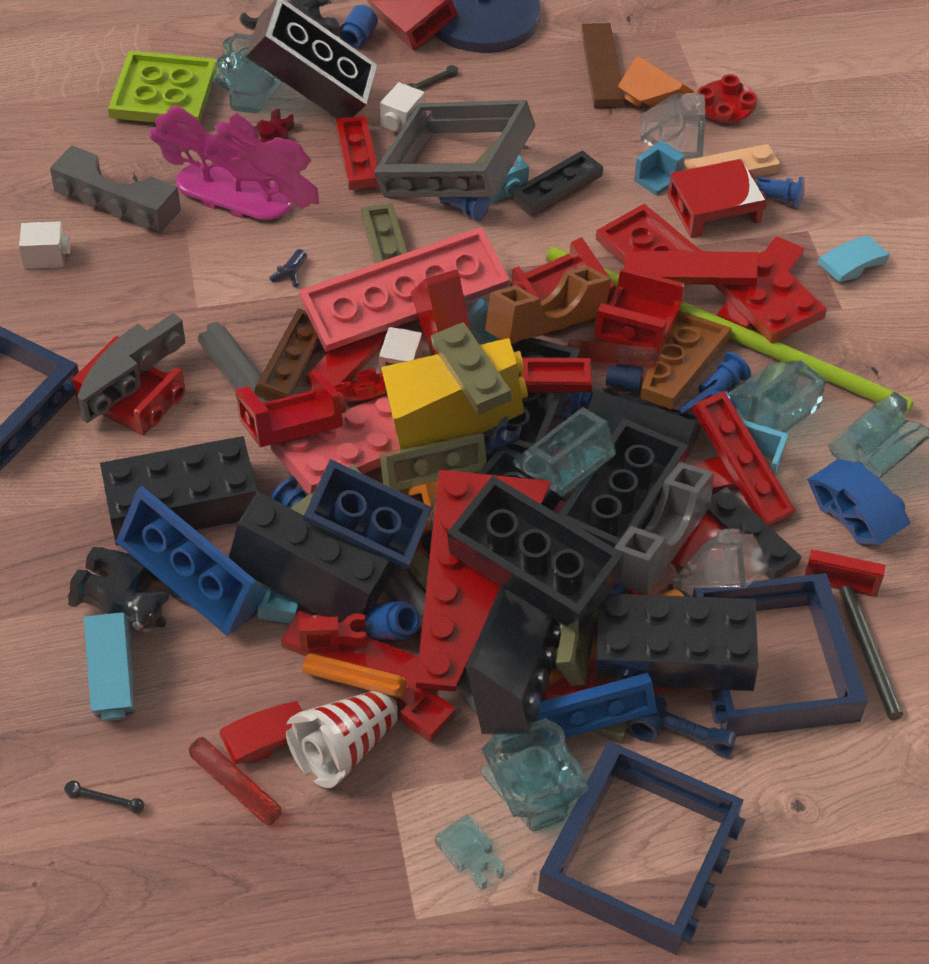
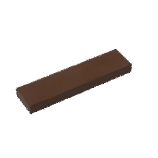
M611 23L582 24L581 34L594 108L624 107L623 90L618 87L621 77Z
M297 309L257 382L254 393L258 397L272 401L292 396L320 343V339L305 310Z

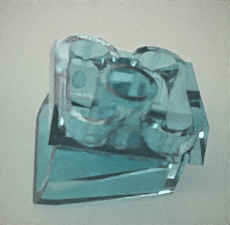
M235 33L223 42L224 52L216 61V73L213 81L229 92L232 110L258 113L283 82L246 58L253 35Z
M893 392L865 411L827 445L834 458L854 463L859 462L880 479L929 439V428L922 423L907 420L908 400Z
M546 718L533 722L529 734H499L493 736L481 748L488 765L481 769L484 779L506 802L513 817H519L531 831H538L564 821L568 816L569 804L589 790L582 776L581 764L572 757L565 743L564 731L555 722Z

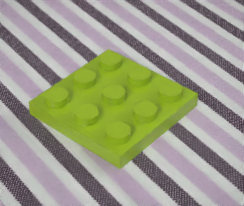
M128 51L108 107L109 118L156 123L155 118L159 117L160 114H166L169 108L178 105L201 122L217 71V60L215 58Z

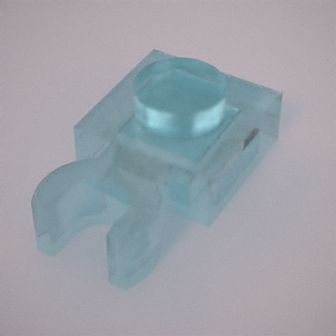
M469 814L435 835V844L459 873L468 867L472 870L473 883L480 890L483 891L487 888V880L481 874L483 871L491 870L499 879L504 877V865L501 860L495 856L487 855L492 852L493 843Z

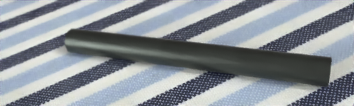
M850 585L844 586L839 590V593L889 720L899 719L904 713L854 587Z

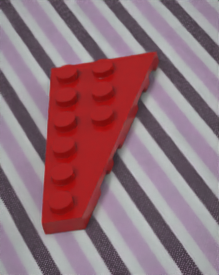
M439 470L416 688L456 691L500 588L499 584L449 554L447 536L449 529L492 475ZM493 475L542 504L551 485V481Z

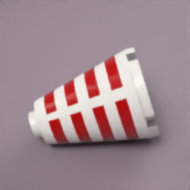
M370 691L297 713L288 720L287 724H292V728L286 731L287 743L294 760L305 775L313 772L318 777L313 781L315 784L324 788L336 786L396 723L397 704L391 696Z

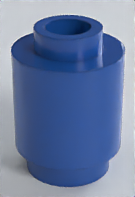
M365 5L354 6L340 26V39L353 48L363 45L378 24L375 12Z
M405 601L376 604L367 612L365 619L368 634L379 642L407 639L418 630L420 615L413 605Z

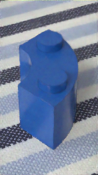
M837 459L807 479L820 511L830 513L839 519L850 531L856 543L880 545L911 524L905 512L903 500L898 495L893 494L878 477L859 462L854 463L844 459Z

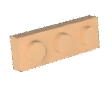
M769 144L685 160L683 170L741 159L747 170H750L753 177L756 178L778 173L780 163Z

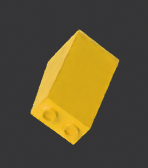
M509 338L481 344L480 346L510 388L512 401L478 415L438 354L381 367L400 450L472 433H483L497 426L504 417H509L508 420L524 413L522 398L528 397L524 377H519L518 375L519 373H524V365L520 351L513 352Z

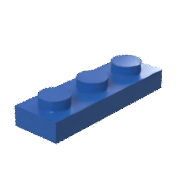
M644 673L541 702L540 715L535 718L542 744L657 713L653 684L649 674Z

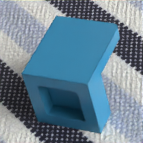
M663 140L637 157L634 181L654 195L661 194L669 188L671 173L683 170L685 155Z
M479 297L467 311L470 330L474 338L481 344L494 342L498 337L485 330L489 304Z

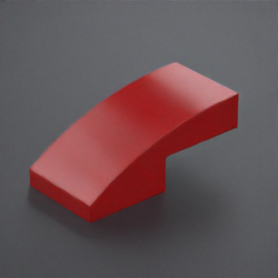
M298 701L258 711L221 728L219 735L233 764L270 758L274 748L287 746L286 731L292 728V724H287L292 716L302 712Z

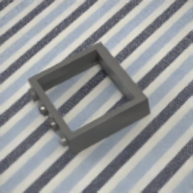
M527 100L418 103L374 171L383 196L495 197L536 126ZM431 110L429 116H427L425 111ZM502 132L484 163L413 164L432 134Z

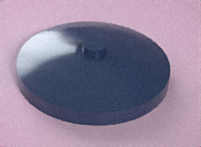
M452 0L458 15L434 35L444 43L465 51L478 53L505 51L521 45L536 32L540 22L539 0Z

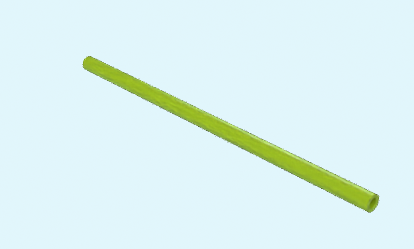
M551 246L547 252L546 261L551 262L569 253ZM604 268L614 283L616 290L619 274ZM686 302L682 303V312L731 327L730 340L902 414L908 415L913 406L914 399L780 342L770 343L759 333Z

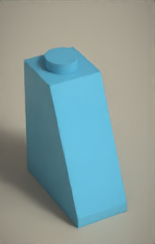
M123 612L85 616L84 630L91 712L95 716L101 715L102 721L125 719V712L135 711L131 625Z

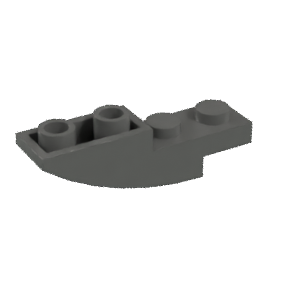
M173 313L148 330L144 329L140 324H136L109 346L90 369L78 394L80 411L84 422L89 423L97 416L106 413L109 408L125 397L131 396L137 389L142 387L141 373L151 369L154 364L186 344L183 320Z

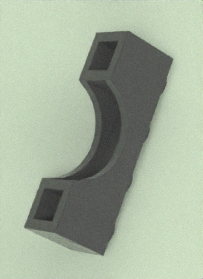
M71 146L50 167L55 192L159 234L181 211L177 186L154 177L131 184H119L108 181L101 176L98 155L78 147Z
M679 462L664 481L657 508L646 528L642 530L630 526L615 546L616 550L624 554L622 576L616 584L644 594L650 592L710 508L713 472L683 462Z

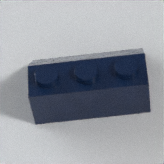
M330 459L302 520L407 569L433 508Z

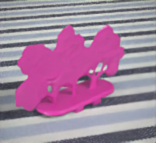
M178 105L169 108L166 114H160L159 117L155 118L157 128L150 129L149 138L159 145L162 157L168 163L173 165H183L184 162L190 163V165L185 166L178 173L176 186L181 193L203 201V206L212 209L220 206L231 210V215L239 218L247 215L256 219L271 220L284 216L291 210L293 204L301 209L309 207L311 203L319 204L317 187L300 174V171L307 168L311 159L303 152V148L299 143L278 137L262 143L257 137L255 127L237 112L229 118L230 122L217 124L215 126L217 134L214 135L209 134L195 116ZM189 150L196 152L202 162L194 161L189 154ZM181 152H184L188 156V159L183 158ZM210 159L212 163H206L205 160Z

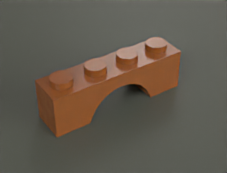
M589 266L566 271L563 273L555 290L543 301H540L538 297L516 285L493 291L490 295L485 330L498 337V340L509 338L511 344H516L521 340L539 337L544 333L562 330L577 323L589 322L597 317V310L601 303L607 304L611 278Z

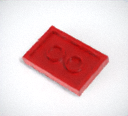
M645 203L596 230L595 240L623 264L625 263L626 251H701Z
M766 250L758 254L757 285H714L770 343L816 323L826 316L827 308Z

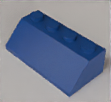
M143 486L137 489L116 543L226 636L255 617L258 606L261 604L267 591Z

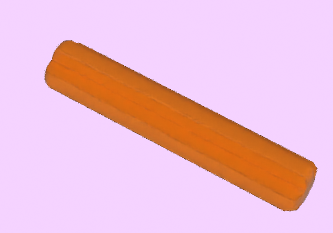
M312 653L305 656L304 664L302 665L303 672L310 676L380 692L396 698L404 695L407 686L406 679L400 675Z

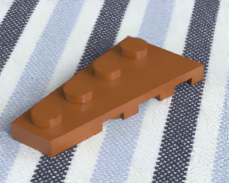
M681 311L660 354H655L653 361L650 363L642 385L641 399L661 407L673 409L730 340L731 327Z

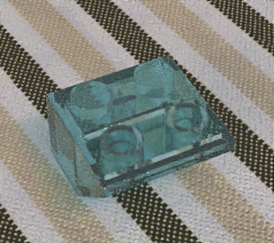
M801 360L772 363L730 391L729 394L738 406L736 411L746 421L767 426L781 432H787L820 408L827 380Z
M582 407L515 458L513 463L514 466L536 480L551 481L550 489L563 496L612 458L616 452L608 422Z

